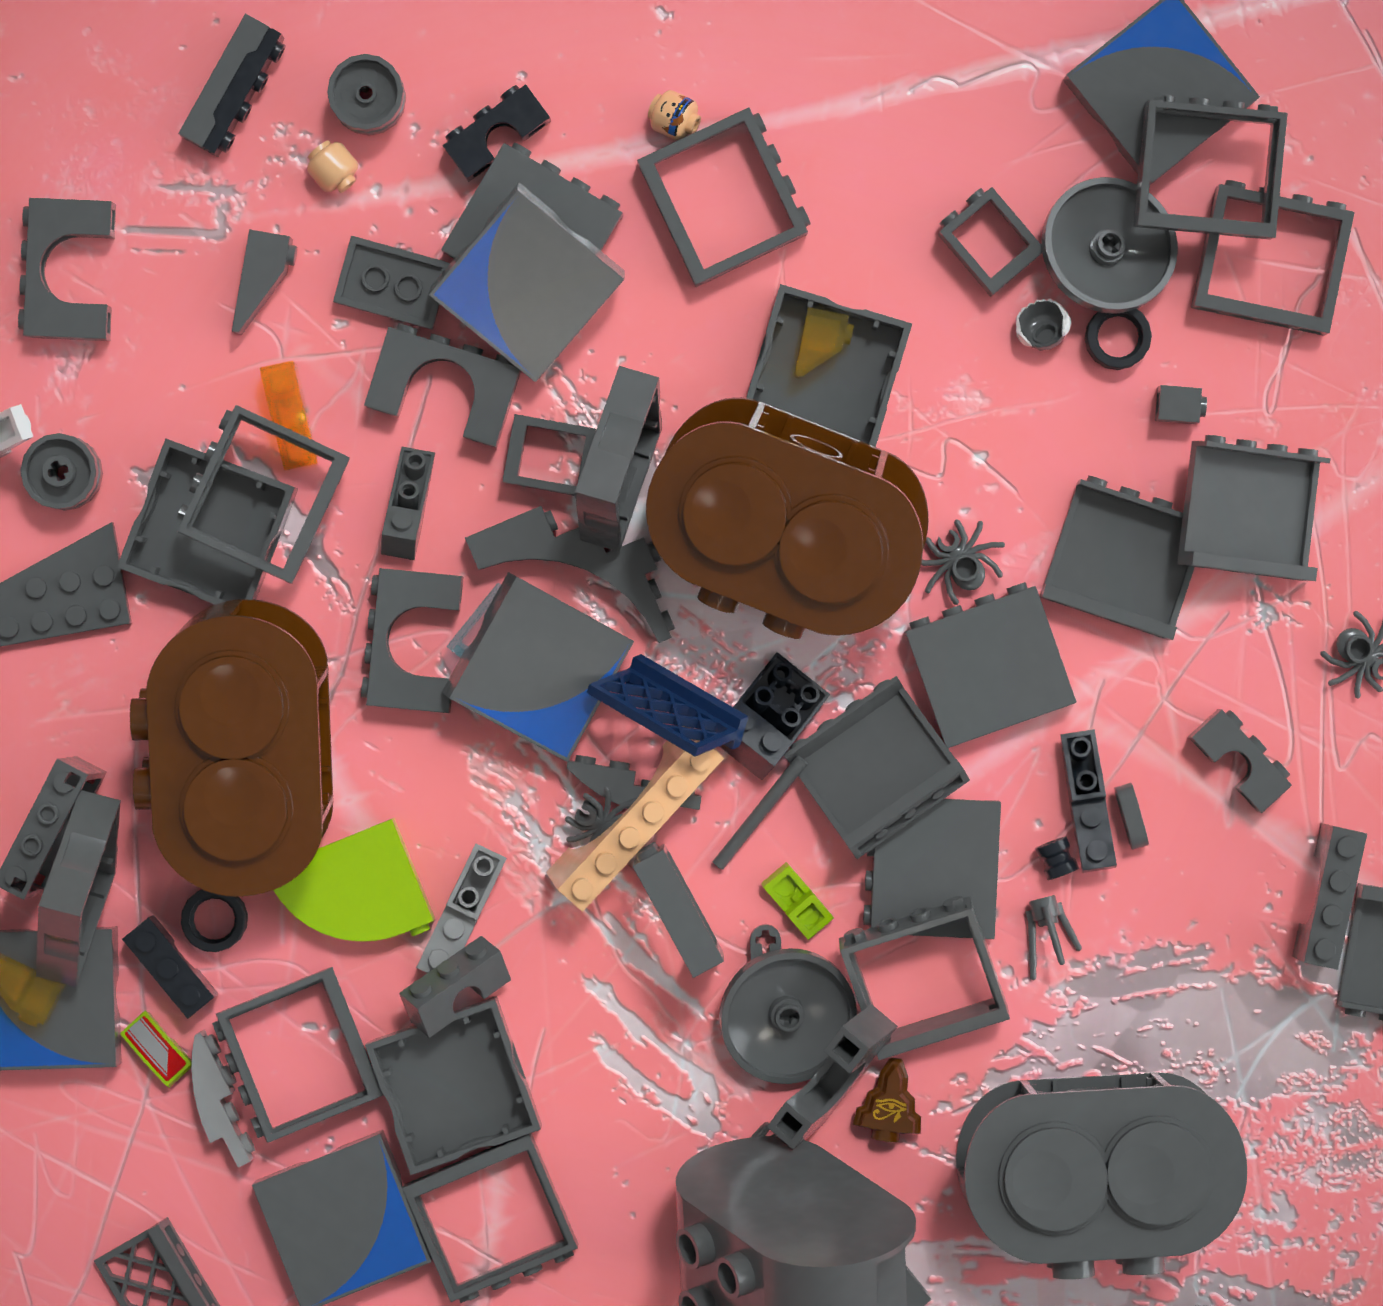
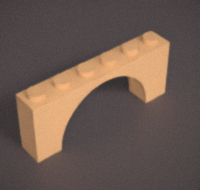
M666 741L662 746L663 756L655 774L625 813L590 843L577 849L569 847L547 870L546 873L557 890L583 912L720 764L724 757L715 748L694 757L671 742Z

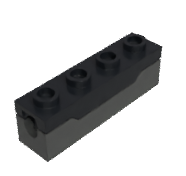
M245 13L178 133L183 139L216 157H219L222 151L224 153L228 152L236 137L232 132L238 121L244 123L252 109V105L249 104L255 91L260 93L269 78V75L266 74L267 69L272 61L274 63L279 61L286 48V45L283 44L285 38L282 33Z

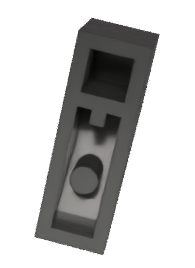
M249 229L232 332L242 335L287 275L289 265H295L298 247L292 245L293 239L290 236Z

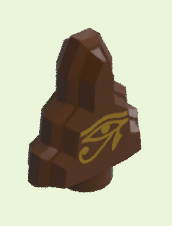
M893 1057L888 1059L879 1072L877 1086L867 1092L864 1105L856 1107L852 1125L872 1130V1139L885 1142H899L900 1134H921V1116L915 1112V1098L907 1091L909 1077L902 1059Z

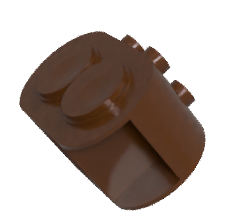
M732 397L714 401L696 411L681 425L653 474L646 500L647 524L656 550L664 562L678 576L689 583L701 587L697 596L699 601L711 608L726 613H736L740 603L766 612L762 624L777 634L793 639H800L805 628L824 635L840 636L860 633L890 618L905 603L916 584L929 524L928 503L923 486L915 472L902 459L885 450L781 409L743 397Z
M256 599L230 600L210 606L192 617L167 643L150 670L146 688L140 689L139 698L131 699L130 731L132 740H148L149 757H143L142 768H135L133 773L135 810H151L152 831L157 846L168 864L186 881L198 888L218 895L234 897L253 896L282 887L300 875L314 858L332 818L334 798L328 657L324 644L315 629L304 618L286 607Z

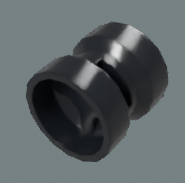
M1067 836L1052 840L1035 848L1038 858L1044 861V873L1048 881L1079 869L1076 859L1071 857L1069 853L1070 843Z

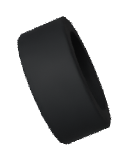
M1138 309L1123 313L1097 312L1086 326L1084 339L1087 351L1096 363L1107 369L1121 370L1132 367L1144 358L1150 348L1152 333L1148 320ZM1117 316L1130 320L1137 328L1139 336L1135 349L1127 356L1114 357L1105 353L1098 341L1099 329L1103 322Z
M201 889L187 899L181 912V927L184 936L193 946L206 952H219L229 949L242 938L247 928L248 913L245 903L240 897L218 895ZM220 899L226 902L233 910L235 916L234 926L231 932L223 938L208 939L196 929L194 922L195 912L198 906L206 900Z

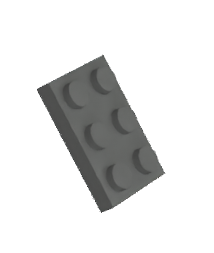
M351 235L333 302L433 330L440 304L429 296L430 287L450 263Z

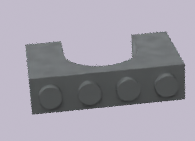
M29 198V206H24L22 213L23 226L28 227L27 240H23L21 244V260L26 261V275L20 276L19 290L20 295H25L24 309H19L18 313L19 330H23V336L28 338L111 341L112 307L107 304L69 303L58 299L51 292L47 284L45 267L52 250L65 240L80 237L115 239L116 204L112 201Z
M398 323L397 329L388 327L364 406L400 417L407 391L414 375L427 364L437 361L452 362L468 372L474 385V401L463 437L497 448L521 370L500 354H497L494 360L482 356L484 350L475 346L464 344L463 349L449 346L451 339L432 333L430 339L417 336L418 329Z
M379 568V575H373L371 595L377 596L376 609H370L368 616V629L373 630L372 643H366L364 663L370 664L369 678L363 677L361 698H367L366 705L451 713L452 700L441 693L449 678L414 675L402 669L395 662L390 652L389 635L395 621L411 609L427 607L460 611L463 576Z
M1321 823L1314 856L1320 859V877L1317 894L1307 924L1299 923L1292 957L1304 963L1338 970L1367 833Z
M872 1004L845 1023L823 1051L829 1056L827 1061L799 1092L783 1104L767 1128L792 1149L797 1147L823 1126L898 1026Z

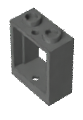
M993 187L986 192L980 188L966 200L969 207L960 214L954 210L939 223L943 229L938 233L942 241L990 297L1042 254L1040 242ZM989 201L1028 246L992 278L988 276L953 234L958 227Z
M514 414L502 482L575 496L577 486L519 476L528 426L586 437L578 481L596 429Z

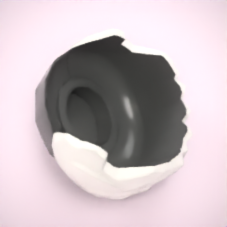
M1037 299L1035 303H1029L1027 307L1021 308V312L1016 316V337L1024 346H1030L1039 351L1051 350L1058 346L1071 327V317L1061 304L1052 299Z

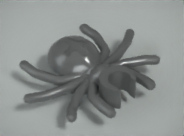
M958 519L954 521V524L962 538L961 542L958 534L953 530H949V533L954 537V543L951 546H945L941 542L940 537H938L937 543L940 550L929 537L926 538L925 543L935 556L942 559H922L921 565H943L929 580L925 588L926 593L931 592L936 581L947 570L944 576L947 594L953 604L958 605L959 600L953 592L950 577L952 575L954 582L964 590L978 589L985 579L984 566L978 559L992 567L998 578L1003 577L1002 571L993 560L983 553L976 552L990 548L1005 547L1004 542H989L972 547L982 531V521H978L976 530L968 543L966 531Z
M1354 611L1353 615L1363 623L1369 638L1363 631L1356 628L1343 630L1339 634L1336 641L1337 650L1342 658L1349 662L1335 659L1325 651H1321L1320 655L1333 665L1342 668L1353 667L1340 677L1329 680V686L1343 682L1358 671L1354 694L1355 698L1359 699L1361 697L1360 688L1364 674L1366 681L1377 692L1383 691L1382 686L1372 678L1373 676L1376 679L1383 680V677L1378 673V667L1383 664V658H1381L1383 657V643L1379 645L1383 639V618L1379 633L1375 639V633L1366 617L1360 612Z
M608 787L604 789V811L600 802L590 794L584 793L583 798L586 800H584L581 808L590 814H584L580 809H577L574 816L575 820L567 816L565 821L573 827L586 832L567 837L566 841L577 842L592 835L590 843L623 815H616L617 813L631 806L637 798L622 803L610 812L611 792Z

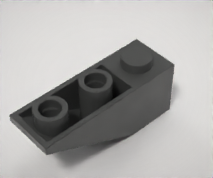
M401 447L382 531V555L415 560L435 452Z

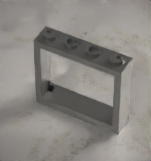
M1155 95L1154 100L1145 102L1133 227L1267 240L1276 238L1288 113L1278 112V106H1270L1268 104H1258L1257 110L1244 109V103L1237 101H1223V106L1210 105V99L1189 98V103L1175 102V96ZM1156 114L1270 125L1261 222L1147 212Z
M750 107L637 160L642 175L695 287L703 285L808 234L806 226L811 224L803 206L796 207L791 196L796 194L793 183L788 174L782 177L777 167V164L782 162L774 144L767 145L762 133L767 131L759 113L752 114ZM744 123L793 228L704 269L655 165Z
M1226 180L1225 185L1219 184L1215 188L1209 218L1223 219L1227 198L1263 206L1264 187H1259L1257 192L1245 189V183ZM1293 194L1292 199L1280 196L1279 209L1340 222L1320 317L1208 294L1220 236L1206 234L1191 308L1322 336L1329 334L1355 212L1346 210L1347 205L1339 202L1327 201L1325 206L1312 203L1313 198L1306 195Z
M235 405L233 411L226 410L218 428L223 430L220 440L218 443L214 441L210 443L203 459L209 462L204 474L197 472L189 489L190 492L194 493V496L189 506L182 504L174 523L180 525L177 530L178 533L287 583L293 584L350 457ZM241 421L332 462L284 568L193 528L194 522Z
M78 756L56 759L0 868L1 889L23 900L43 894L77 797L81 790L96 794L107 771ZM95 779L93 784L87 782L88 780ZM38 873L45 876L41 886L34 882Z
M653 842L641 848L636 854L633 868L692 977L695 978L724 962L723 950L665 843L657 846L656 842Z
M960 896L952 897L944 901L943 905L932 909L921 907L913 910L910 916L900 919L894 917L886 918L878 922L875 927L866 930L855 928L846 932L844 937L839 938L840 952L860 1009L863 1011L869 1005H873L855 952L965 917L993 998L896 1028L877 1053L879 1060L1010 1019L1008 1004L970 896L966 898Z
M328 967L215 1013L218 1021L212 1023L219 1042L226 1040L231 1053L226 1054L225 1058L231 1073L239 1072L243 1085L239 1086L238 1090L244 1105L251 1104L256 1117L250 1120L257 1138L264 1136L267 1143L383 1096L333 967ZM322 982L364 1090L272 1127L229 1019Z
M532 1133L492 1146L407 1182L403 1186L405 1196L450 1302L458 1299L460 1303L468 1300L471 1301L480 1296L478 1291L491 1286L492 1290L504 1287L511 1283L510 1277L521 1272L524 1277L537 1273L543 1269L542 1263L552 1259L555 1260V1263L563 1262L565 1259L574 1256L573 1250L578 1249L579 1243ZM527 1150L564 1239L458 1284L421 1195Z

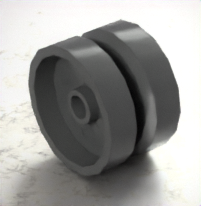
M370 54L351 56L340 63L329 79L327 90L330 107L342 125L354 133L368 136L384 133L396 125L404 113L407 98L404 83L393 65L380 56ZM369 89H372L373 94L371 98L362 99L360 96L361 92L367 93Z
M62 433L45 435L32 443L23 456L20 469L23 486L31 498L42 506L63 511L78 509L90 502L99 491L103 477L101 459L94 448L80 438ZM62 466L68 467V472L63 473L65 479H61L58 476V470Z

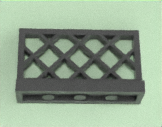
M168 1217L94 1260L120 1306H138L130 1303L126 1296L129 1285L146 1290L142 1306L149 1305L151 1292L168 1296L167 1306H173L174 1298L187 1302L188 1306H220ZM146 1238H149L155 1248L153 1261L136 1256L139 1242ZM131 1248L130 1254L124 1253L125 1250ZM113 1257L128 1260L125 1277L113 1274L106 1261ZM134 1262L151 1267L148 1284L130 1279ZM157 1269L169 1272L173 1279L171 1290L153 1285Z

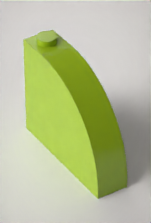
M395 818L318 848L314 858L300 875L282 887L273 890L283 905L304 924L322 934L348 941H377L410 931L411 936H415L430 930L429 923L435 920Z

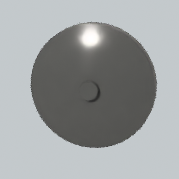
M1112 177L1093 178L1071 187L1052 206L1042 230L1041 247L1043 259L1055 284L1074 302L1085 308L1102 313L1128 312L1150 302L1167 285L1177 262L1178 242L1175 231L1133 227L1137 184L1124 179ZM1149 193L1147 212L1168 214L1162 204Z
M779 949L754 958L734 975L722 997L719 1025L723 1041L729 1053L741 1068L752 1076L767 1082L792 1084L812 1079L829 1058L823 1051L840 1028L857 1015V1007L848 981L832 962L808 950Z

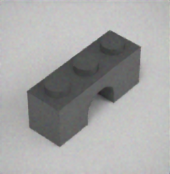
M1217 709L1188 738L1214 763L1228 752L1236 751L1240 753L1246 760L1247 772L1235 788L1257 812L1263 813L1292 786L1287 780L1290 773L1279 761L1270 762L1263 754L1267 748L1256 736L1252 735L1250 738L1246 736L1240 729L1244 724L1234 712L1228 710L1225 713L1222 709Z
M480 936L423 977L413 982L401 991L399 995L410 1022L430 1038L457 1019L453 1010V1003L460 991L470 987L485 999L511 981V977L501 951L483 936Z

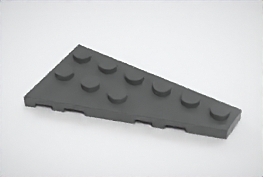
M114 522L105 525L0 583V647L132 623L123 570L117 568L120 553Z

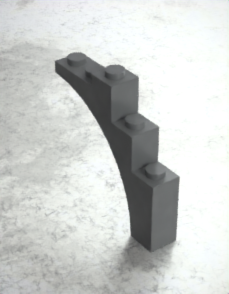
M542 506L465 537L478 570L505 562L523 560L561 562L584 569L609 582L629 598L647 620L659 643L672 638L669 631L674 630L675 627L668 610L661 612L656 602V599L662 596L655 579L647 580L645 576L658 570L655 563L661 561V558L653 542L647 544L644 537L622 546L620 552L612 550L606 553L604 547L581 541L579 527L555 537L553 531L559 529L551 510L544 512Z

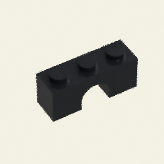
M526 84L521 88L514 85L500 96L503 100L494 108H491L490 105L485 106L473 116L475 122L464 129L461 125L446 135L447 142L443 144V147L468 182L488 169L495 159L487 148V140L493 130L499 127H509L515 130L523 141H526L551 122L550 116Z
M154 915L148 917L122 939L187 1019L219 994L198 968H194L183 957L175 946L173 937Z

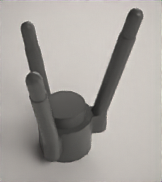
M1055 895L1029 901L1031 910L1025 911L1028 921L1031 980H1035L1037 977L1036 921L1039 927L1047 926L1060 965L1065 964V959L1054 924L1059 922L1058 918L1076 951H1081L1082 949L1065 915L1062 902L1057 903Z

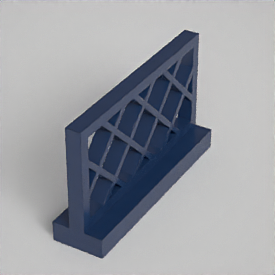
M642 654L633 657L630 668L589 684L587 694L694 757L721 745H725L730 749L739 747L749 717Z

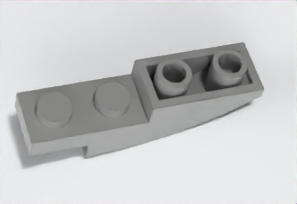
M477 843L475 844L416 968L428 973L466 946L504 866L506 857Z
M204 1029L194 1035L191 1072L197 1110L209 1142L212 1143L223 1137L239 1168L251 1162L254 1158L251 1152L255 1151V1147L248 1133L242 1134L236 1121L240 1120L235 1106L231 1101L226 1103L224 1099L235 1091L233 1084L237 1083L236 1078L231 1073L228 1064L222 1065L217 1055L221 1053V1049L213 1034L208 1036Z

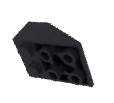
M776 652L733 706V708L749 716L740 746L735 749H730L725 745L719 747L760 780H763L776 766L830 694Z

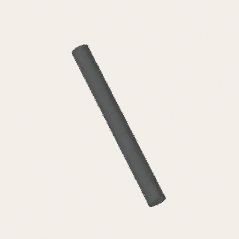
M798 755L795 757L712 862L718 868L723 870L807 766L808 763Z

